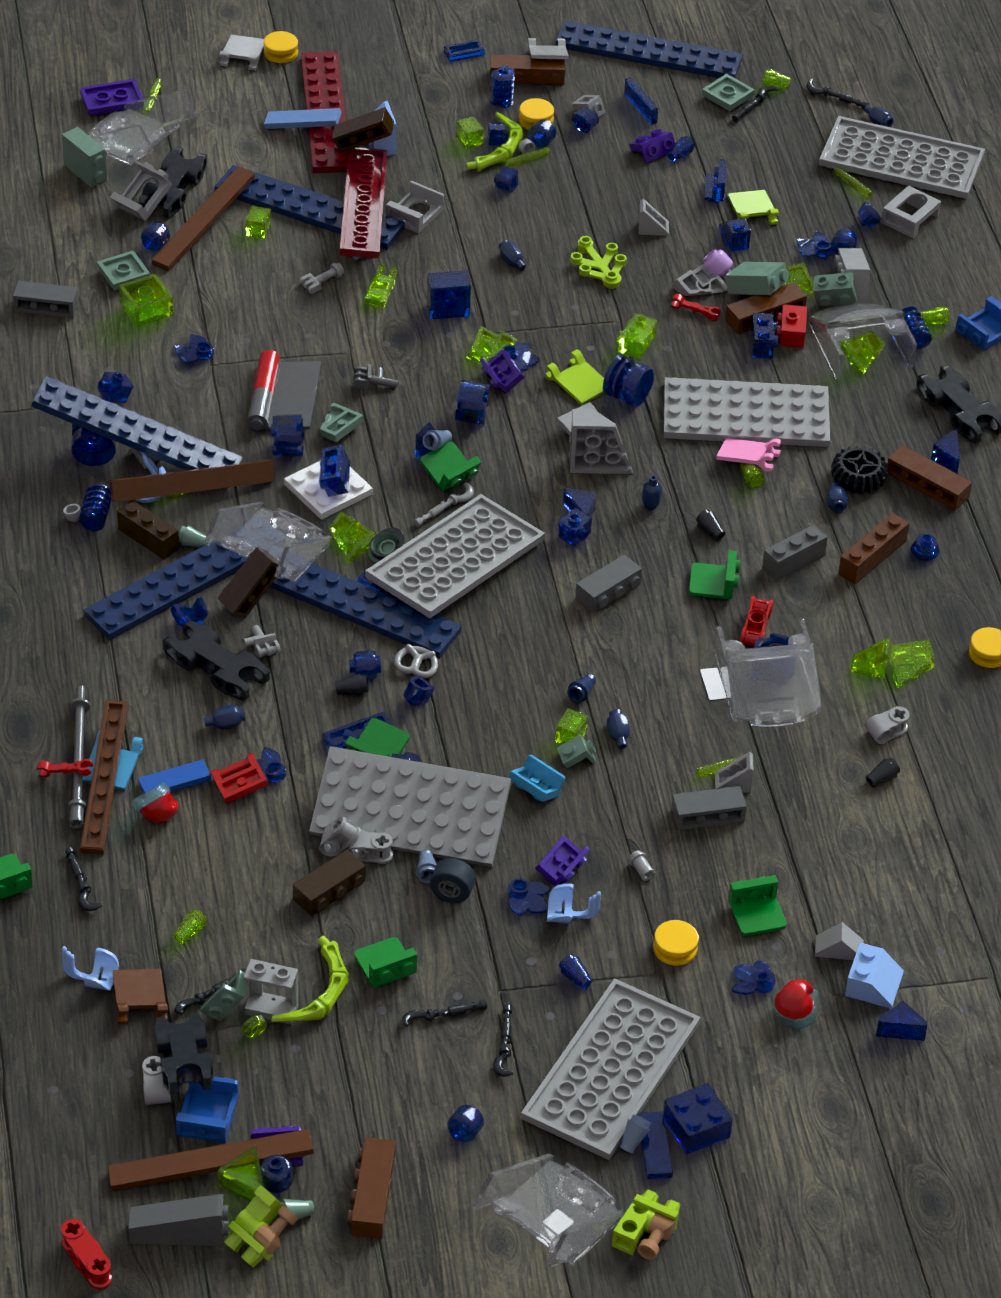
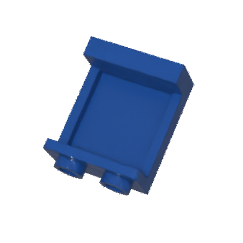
M991 296L986 299L985 308L968 318L963 314L958 315L955 330L983 351L1001 341V302Z
M214 1077L212 1089L203 1090L200 1084L189 1082L181 1113L178 1112L176 1117V1135L226 1143L239 1097L238 1080L227 1077Z

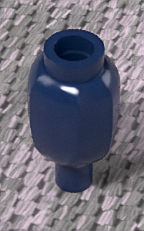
M869 105L865 106L864 112L868 114L873 124L886 127L893 125L894 119L887 110L881 107L872 108Z
M502 241L499 244V249L503 260L509 266H517L520 271H523L526 265L522 261L523 254L514 242Z
M650 475L649 482L645 483L642 489V502L648 510L656 509L662 499V486L657 482L658 477L656 475Z
M835 482L832 483L826 494L827 503L834 512L840 513L845 510L848 498L843 488Z
M236 705L219 708L214 711L211 717L203 718L205 727L214 725L220 729L237 727L242 721H246L243 707L238 708Z
M615 709L609 713V717L606 720L607 727L612 739L617 741L618 748L625 749L627 747L626 739L630 735V726L626 715L621 710Z

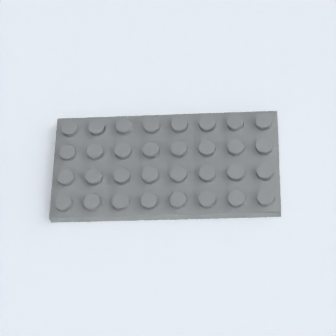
M838 116L820 156L819 165L967 199L982 162L985 149Z
M665 377L664 438L725 441L726 438L763 443H767L772 439H780L781 445L829 447L828 386Z
M480 494L365 570V577L428 618H431L544 541L545 533Z
M330 746L309 832L310 835L322 837L325 827L332 824L338 817L343 816L348 823L354 827H360L362 831L389 834L393 840L391 846L393 850L419 854L423 850H430L433 853V857L443 859L454 858L465 863L493 867L511 778Z
M614 978L521 1112V1119L610 1160L622 1142L628 1118L631 1119L633 1114L639 1116L699 1026L701 1017Z

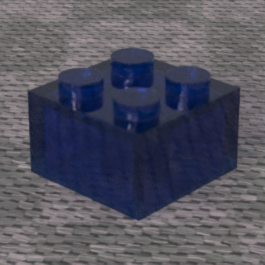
M468 270L428 273L427 307L430 319L470 317L471 283Z
M709 1083L664 1100L663 1119L686 1155L730 1138L733 1119Z

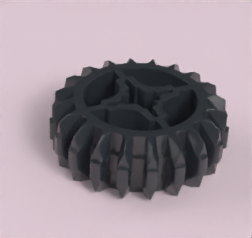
M857 445L855 448L848 446L847 450L841 449L840 453H836L831 464V474L834 482L838 483L840 487H845V491L852 490L853 493L858 491L863 494L864 491L871 493L872 490L877 491L879 487L883 486L888 474L885 457H881L880 452L874 453L873 448L868 450L866 447L859 448Z

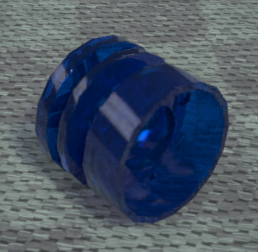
M620 354L613 359L606 371L602 387L603 393L615 399L621 398L623 402L638 407L645 401L652 388L655 375L654 369L641 362L636 363L632 358L628 359L625 355Z
M72 424V454L77 461L89 466H100L113 459L116 453V441Z

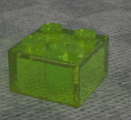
M156 274L119 285L120 305L136 327L173 316V296Z

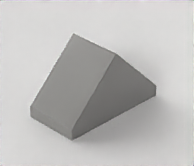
M644 199L640 200L638 234L668 235L669 221Z
M748 752L716 771L715 789L740 786L742 792L751 793L753 754Z
M842 922L816 935L815 957L854 960L860 942L864 943V940Z

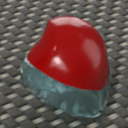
M164 782L132 801V805L138 813H141L145 819L155 823L167 822L175 816L179 808L177 800L173 799L170 788Z
M803 979L788 982L774 997L773 1008L775 1014L786 1026L792 1028L807 1027L816 1018L817 1008L815 1001L820 996L819 991L813 988L810 982Z

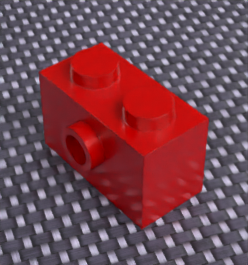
M783 305L782 313L778 312L777 324L779 325H777L776 337L780 338V346L804 348L807 307Z

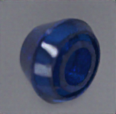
M864 202L857 212L859 214L857 217L858 221L863 227L865 225L872 227L880 224V215L869 202Z
M931 534L919 535L911 545V553L921 561L935 559L940 553L937 539Z

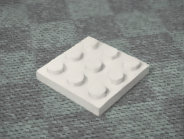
M336 453L284 478V485L321 520L373 495V488Z

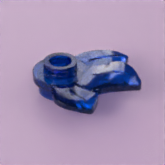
M816 231L812 240L797 239V244L800 248L798 252L802 255L827 257L832 254L833 248H831L829 238Z
M191 334L189 338L190 344L175 345L176 352L181 355L180 360L185 362H194L199 359L206 360L214 355L212 344L207 342L206 338L199 335Z
M516 343L502 347V350L504 349L508 352L520 371H527V366H534L540 361L538 356L529 352V343Z
M264 747L261 759H257V762L267 782H280L286 777V767L281 763L278 752Z
M522 878L512 880L507 888V893L510 896V909L519 916H522L527 910L536 914L545 912L547 906L542 896L548 893L550 888L539 881L527 882Z
M758 960L753 966L741 964L733 969L734 975L739 979L732 987V992L744 995H749L756 991L759 993H769L775 987V975L771 973L770 965L764 961Z

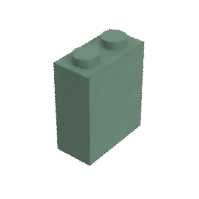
M79 127L63 133L64 166L91 188L106 181L105 149Z
M742 262L725 275L728 294L771 295L788 282L789 273L786 269V262Z

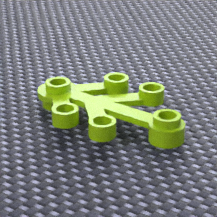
M582 236L578 240L577 245L579 252L571 254L570 262L574 265H580L579 274L581 276L600 279L606 288L613 289L618 287L621 283V275L619 273L622 267L626 265L627 257L623 254L616 255L618 245L616 243H608L606 245V253L602 259L593 248L592 239L589 236ZM581 253L588 254L592 260L582 258ZM616 255L614 262L615 265L612 268V270H610L608 268V265L612 260L613 256ZM591 268L598 269L601 272L591 270Z

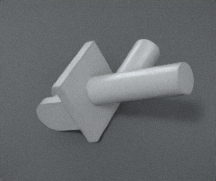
M254 625L251 629L254 634L253 637L243 639L245 647L254 646L257 658L281 653L280 645L276 640V634L264 635L258 625Z

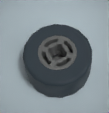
M446 858L439 861L430 879V888L443 901L461 903L470 896L476 876L474 870L465 862L454 858Z

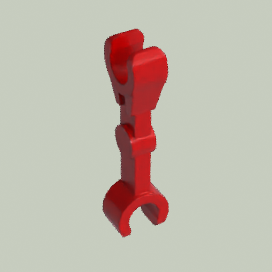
M674 294L672 297L675 300L671 303L673 308L680 309L684 307L693 312L702 313L711 321H717L721 313L719 307H704L699 303L686 301L681 294Z
M82 759L73 764L66 762L51 764L47 761H39L36 769L41 770V777H49L51 773L67 774L69 772L89 776L91 771L87 767H93V763L90 759Z

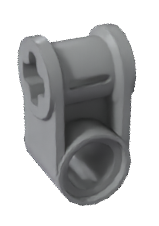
M894 707L869 718L865 723V728L878 744H885L889 740L906 734L908 729L906 722L909 719V711L904 707Z
M343 816L338 817L332 824L325 827L319 846L320 852L328 857L337 856L358 840L361 828L358 826L354 827Z
M361 830L360 837L352 846L348 847V850L361 862L387 864L393 859V851L391 849L393 840L386 833H373Z
M150 1056L146 1058L142 1064L145 1105L171 1102L170 1094L163 1085L160 1057Z

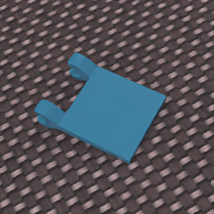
M100 730L89 757L93 763V767H87L90 769L91 774L83 776L82 782L89 784L92 781ZM134 737L130 751L121 749L115 789L126 790L138 757L144 748L142 744L143 738Z

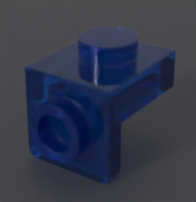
M197 597L193 606L173 604L170 610L177 625L183 626V623L189 620L202 624L209 612L202 597Z

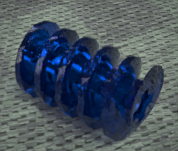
M501 66L491 73V104L501 108L513 106L515 80L513 68Z
M913 306L902 309L898 313L896 321L907 345L912 349L927 347L932 341V336L921 313Z
M94 484L86 490L79 515V521L84 528L91 531H99L105 527L111 504V490L108 486Z

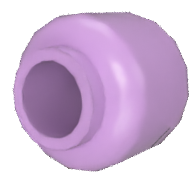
M714 249L704 257L705 262L703 266L713 277L718 275L724 279L725 275L731 271L730 268L733 265V261L723 250Z

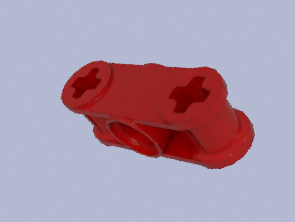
M755 596L751 597L746 623L741 633V647L747 645L762 650L774 600L766 601L756 599Z
M70 1219L65 1221L61 1226L63 1249L92 1288L97 1290L107 1288L112 1282L110 1260L80 1220Z

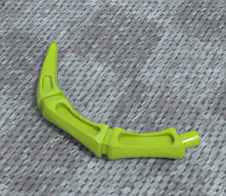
M496 112L495 116L508 129V141L506 144L498 147L493 153L477 156L474 162H467V170L477 169V172H480L492 165L506 163L508 159L511 160L516 147L523 138L521 126Z
M321 936L317 941L322 947V956L326 959L329 967V985L324 994L305 1008L272 1016L271 1022L320 1020L329 1015L339 995L348 984L349 975L342 961L337 942H330L325 936Z

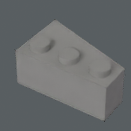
M838 248V255H835L834 258L837 274L853 272V284L858 296L857 303L843 305L844 307H867L870 268L862 248Z

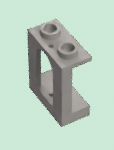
M136 161L135 163L140 168V171L122 195L114 191L110 199L118 208L146 221L172 186V183L168 179V174L163 170L159 169L157 171L147 162L143 164ZM157 179L159 187L144 208L133 201L147 181Z
M410 181V192L399 203L389 201L386 204V216L404 221L406 229L419 234L444 210V194ZM418 203H423L430 207L425 215L410 208Z
M908 186L883 207L881 223L914 239L918 235L919 225L930 215L939 217L941 201ZM906 202L919 210L911 216L897 208Z
M251 959L244 975V980L249 981V998L245 1006V1015L272 1020L274 1015L296 1011L299 1006L298 969ZM263 984L285 988L286 997L264 993ZM290 1021V1022H281V1023H286V1024H291V1025H292V1022H293V1021Z

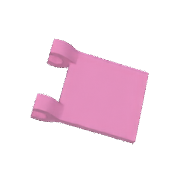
M726 438L716 456V460L756 464L764 471L770 472L773 469V464L766 463V460L772 461L774 457H779L781 450H776L773 446L779 447L781 440L772 439L767 443Z

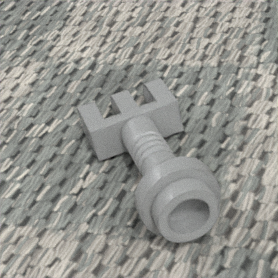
M332 263L330 270L316 277L309 273L301 277L299 283L310 294H314L322 289L321 283L333 276L337 279L342 277L344 269L340 263Z

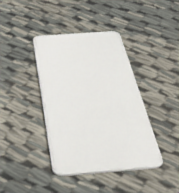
M718 668L701 669L709 699L727 698Z

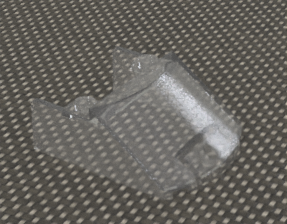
M182 89L124 105L126 110L123 112H113L95 125L87 135L105 149L106 156L131 166L145 155L153 153V147L174 130L178 129L182 121L196 118L198 115L185 90Z
M849 303L825 308L809 318V325L836 379L841 377L843 352L839 344L849 341L850 333L848 329L884 324L887 331L892 334L908 368H913L917 343L904 320L905 312L877 304Z
M264 502L216 510L205 542H220L222 547L246 558L249 557L256 547L268 551L279 561L274 575L278 579L285 577L295 582L326 550L332 540L331 536L324 537L321 535L322 529L303 518L278 507L276 511L264 508Z
M804 618L799 619L797 634L789 638L788 645L745 649L744 645L739 641H725L721 626H716L714 651L733 721L738 722V719L749 721L750 725L762 727L784 726L805 721L807 716L815 712L817 714L821 712L814 644L810 642Z
M545 1154L489 1173L473 1206L479 1209L491 1205L497 1214L502 1216L508 1215L544 1243L551 1252L547 1265L550 1267L564 1262H568L573 1266L611 1231L625 1214L623 1209L617 1210L614 1206L616 1200L600 1184L569 1163H566L565 1167L551 1161L554 1157L551 1154Z

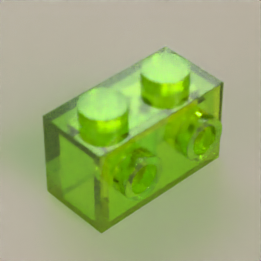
M636 313L631 320L627 321L624 331H620L617 337V343H619L618 352L641 359L657 336L658 320Z

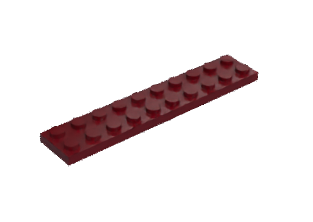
M338 52L301 53L306 110L340 108L341 116L338 124L345 122L346 116ZM335 126L308 127L313 173L347 172L349 151L341 153L332 140Z
M359 147L349 150L339 255L379 259L387 150Z

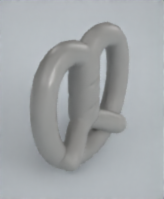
M407 644L405 648L396 654L394 666L402 673L414 674L419 678H430L437 672L438 660L434 651ZM410 653L414 657L410 667H405L401 664V659L404 655ZM429 658L431 660L430 670L427 672L420 671L419 667L422 660Z

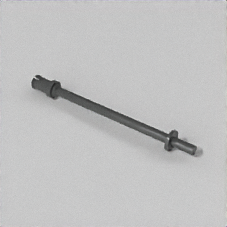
M84 686L76 688V699L70 703V709L75 712L74 763L83 759L84 714L90 709V702L85 700ZM74 772L73 800L68 803V811L70 812L69 825L72 829H81L84 826V812L86 811V803L82 800L83 776Z

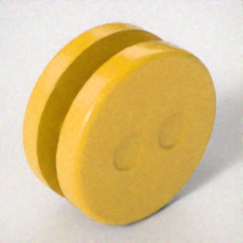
M277 31L265 37L264 56L269 61L288 63L297 57L298 40L293 34Z
M533 98L524 101L520 105L519 123L523 128L530 131H544L552 126L554 107L550 102Z
M987 627L973 633L969 646V656L973 662L985 668L1001 666V630Z
M670 920L662 923L656 929L654 935L653 950L656 957L662 962L673 966L685 965L691 962L697 954L698 933L692 925L684 921Z

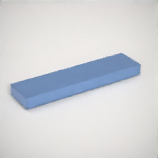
M340 108L269 111L264 126L265 129L335 126L339 122L341 110Z

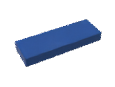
M202 759L139 777L138 784L145 799L211 781V774Z

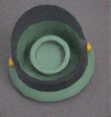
M391 527L373 536L369 544V558L374 563H377L403 546L404 533L398 528Z

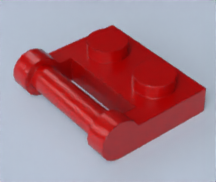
M253 753L247 755L246 759L219 771L215 769L210 772L226 804L268 785L267 779Z

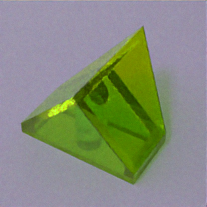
M256 1145L218 1170L219 1186L250 1202L256 1196L254 1192L260 1185L264 1187Z

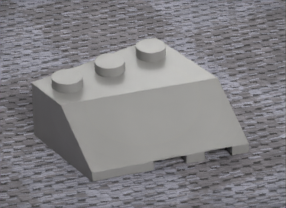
M572 409L569 452L570 473L633 474L616 424L594 409Z

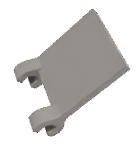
M231 35L224 50L220 51L221 61L219 66L227 67L229 58L249 60V70L256 71L264 50V39Z
M528 38V53H530L531 59H568L569 55L565 39L558 38V46L536 45V38Z

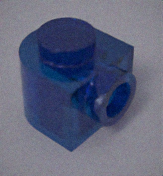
M584 106L573 114L572 121L575 122V129L588 133L599 123V118L593 110Z
M489 123V146H502L505 138H508V127H505L504 123Z
M503 166L495 174L494 183L496 187L513 192L518 186V170Z
M417 675L410 679L403 695L409 704L417 706L429 701L435 687Z

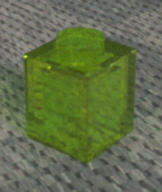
M474 116L456 121V137L466 149L483 144L484 129Z
M252 206L246 219V236L265 239L271 226V209Z
M568 708L557 724L556 742L564 744L578 735L584 737L588 728V715Z

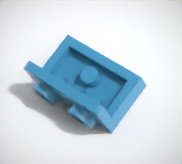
M533 755L527 756L524 767L512 770L508 777L511 778V781L518 788L526 790L536 800L543 802L558 797L565 781L563 774Z

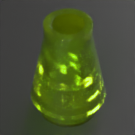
M766 69L762 84L788 88L791 77L785 76L773 69Z
M940 306L921 311V323L938 325L949 323V307Z
M741 463L740 469L745 484L752 488L760 487L764 483L763 471L753 464Z
M197 909L188 911L178 929L173 933V936L179 943L184 944L188 939L205 929V924L208 920Z

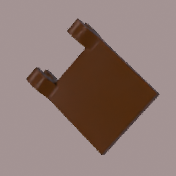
M161 969L113 970L117 1024H127L128 1009H156V1020L157 1017L163 1016L167 1020L168 1006L165 1001Z

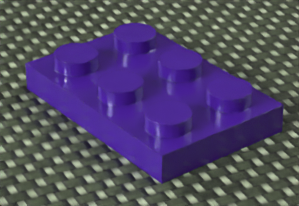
M135 79L80 88V95L89 116L144 107V99Z

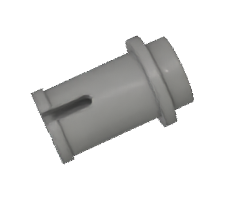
M637 850L629 856V864L635 867L643 881H647L655 875V871L646 860V854Z

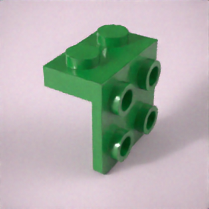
M453 442L446 443L439 449L425 454L420 459V463L442 492L458 486L466 479L476 476L482 463L477 456L467 461Z
M728 550L727 566L693 563L689 594L692 596L732 600L733 589L738 588L739 575H735L740 570V560H736L737 551Z
M372 718L359 739L349 736L345 744L348 750L398 758L410 740L409 733L377 718Z
M15 854L0 857V899L33 888L32 873L28 863L21 865Z
M776 875L730 883L728 903L741 935L750 936L786 928L787 922L776 898L778 888Z
M396 937L360 948L354 952V957L372 988L417 973L416 951L414 948L405 950Z

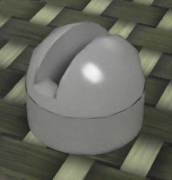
M529 139L521 140L519 142V150L525 156L531 155L535 150V144Z
M70 504L63 509L65 518L68 521L77 522L80 520L82 512L78 504Z

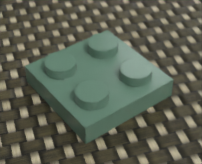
M725 74L703 88L702 96L731 111L753 97L755 90L732 76Z
M134 251L97 261L98 270L114 291L150 280V272Z

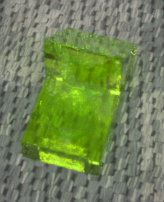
M886 638L854 654L851 671L862 675L885 677L887 661L891 657L893 643Z

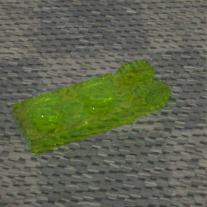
M379 265L377 274H375L366 294L365 304L385 307L395 284L397 267L392 266L389 276H385V265Z

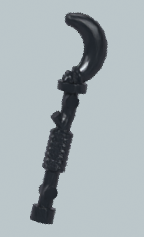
M813 79L807 82L806 87L812 94L834 96L849 104L854 103L856 106H861L863 109L869 105L866 101L856 100L852 96L844 93L840 94L839 91L834 92L829 86L822 89L816 88L813 85Z
M773 85L762 87L758 91L756 98L742 107L741 111L735 113L732 116V120L734 122L740 120L755 105L765 101V93L778 91L779 88Z
M68 847L65 849V854L70 859L74 876L81 886L79 888L81 893L78 899L79 906L86 911L98 910L102 907V904H93L88 901L87 897L91 893L92 888L84 882L87 881V877H84L81 865L75 858L74 848Z
M236 974L232 975L229 979L225 978L206 992L196 993L194 998L179 1002L174 1009L175 1013L182 1015L184 1013L183 1010L189 1006L204 1004L206 998L212 996Z
M486 999L479 1000L478 1003L472 1002L468 1005L463 1003L448 1006L447 1009L441 1010L428 1009L427 1012L412 1010L403 1015L402 1023L404 1026H409V1022L417 1018L434 1021V1017L441 1015L446 1017L448 1014L452 1016L466 1013L468 1010L475 1011L478 1008L481 1010L487 1009Z
M504 1005L502 1010L504 1022L501 1026L502 1048L499 1049V1056L494 1060L493 1070L499 1076L508 1077L513 1075V1071L506 1070L503 1067V1062L511 1056V1049L508 1048V1044L512 1042L510 1039L512 1006Z

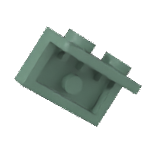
M853 272L814 276L813 293L817 305L829 306L857 303L858 296L853 284Z
M240 970L227 984H223L201 1006L200 1012L221 1022L248 992V980H244L245 972Z

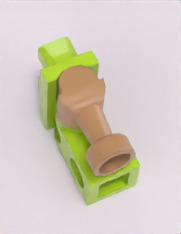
M261 1185L254 1192L256 1196L249 1205L238 1214L235 1221L229 1224L228 1227L232 1231L224 1241L236 1253L245 1243L249 1244V1248L241 1257L253 1268L263 1258L268 1261L272 1258V1253L280 1246L279 1235L288 1223L293 1225L299 1219ZM277 1214H279L280 1217L271 1226H269L271 1221L277 1216Z
M646 1190L642 1196L637 1194L634 1202L629 1206L613 1230L612 1247L630 1255H633L637 1248L638 1253L643 1258L654 1260L659 1252V1242L662 1239L668 1240L677 1228L680 1204L676 1201L668 1200L665 1206L657 1203L659 1196L651 1190ZM644 1231L649 1233V1238L643 1239L637 1247V1243L642 1237Z

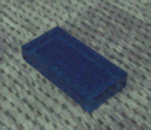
M479 40L444 46V53L450 62L485 55V50Z

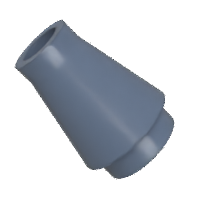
M429 430L423 436L424 446L432 451L439 449L452 440V434L448 430Z
M423 850L419 853L416 876L423 883H430L431 876L437 865L430 850Z
M633 1114L631 1119L628 1118L623 1139L619 1147L633 1154L635 1148L650 1131L649 1126L651 1123Z

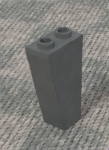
M223 1194L131 1207L128 1228L129 1243L223 1246V1237L229 1235V1206L224 1205Z

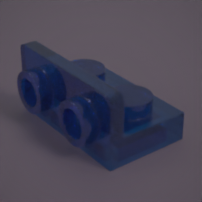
M719 159V167H715L714 174H706L705 200L724 202L727 160Z

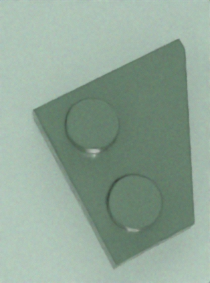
M332 403L331 412L326 415L325 422L321 425V436L337 442L362 424L364 417L360 413Z

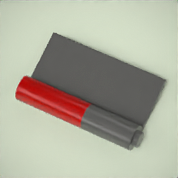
M273 350L261 352L247 418L248 426L254 430H310L322 365L321 361L281 362L277 352ZM289 414H293L292 424H278L279 415H287L288 417L286 418H289Z

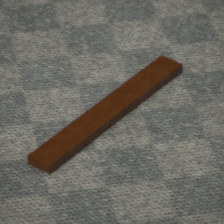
M238 166L152 258V265L169 271L254 180L255 173Z
M263 460L110 480L111 501L121 502L275 481L273 460Z
M105 700L80 846L81 853L104 854L128 712L127 701Z
M310 1129L108 1165L110 1185L112 1191L253 1166L263 1164L264 1162L269 1163L313 1155L314 1152Z

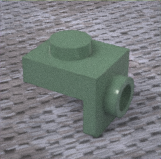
M581 735L557 747L562 763L567 769L586 757L591 763L596 761L593 754L596 750L590 740L586 741Z

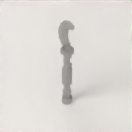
M465 482L466 492L463 495L456 496L451 494L445 503L441 501V504L429 510L426 515L415 519V526H422L423 522L439 515L451 504L456 505L458 502L469 501L474 495L473 487Z

